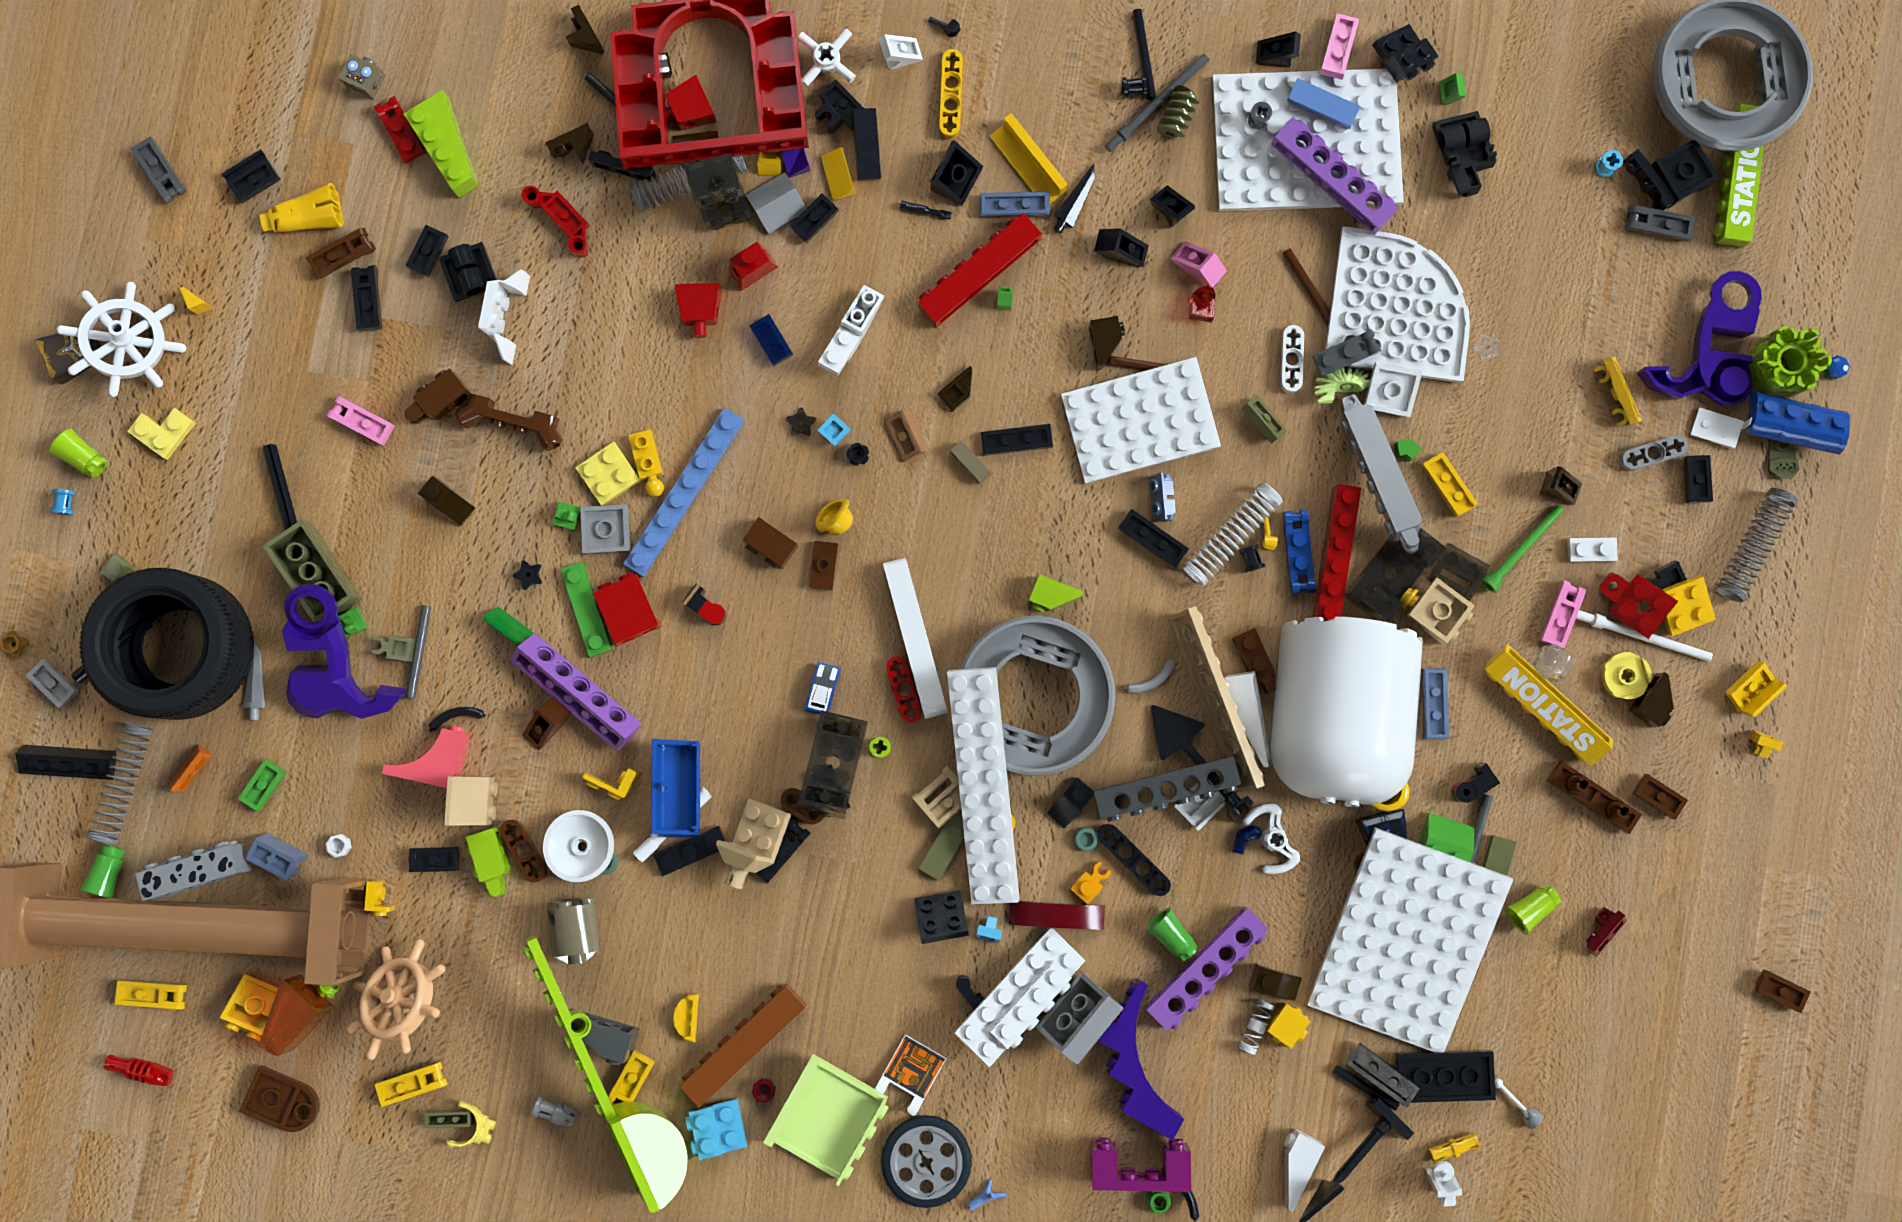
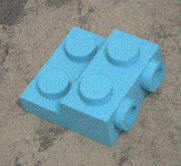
M738 1098L701 1106L700 1108H693L689 1111V1116L686 1117V1126L688 1131L693 1130L694 1140L691 1141L693 1155L698 1154L699 1160L723 1155L724 1152L748 1146Z

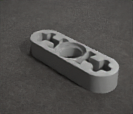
M1680 435L1671 436L1623 452L1619 457V464L1626 471H1634L1685 454L1688 449V443ZM1673 444L1680 445V448L1677 450L1673 449L1667 452L1665 450V447ZM1650 447L1656 448L1659 452L1656 460L1648 456V449ZM1641 455L1642 459L1633 462V464L1627 462L1629 457Z

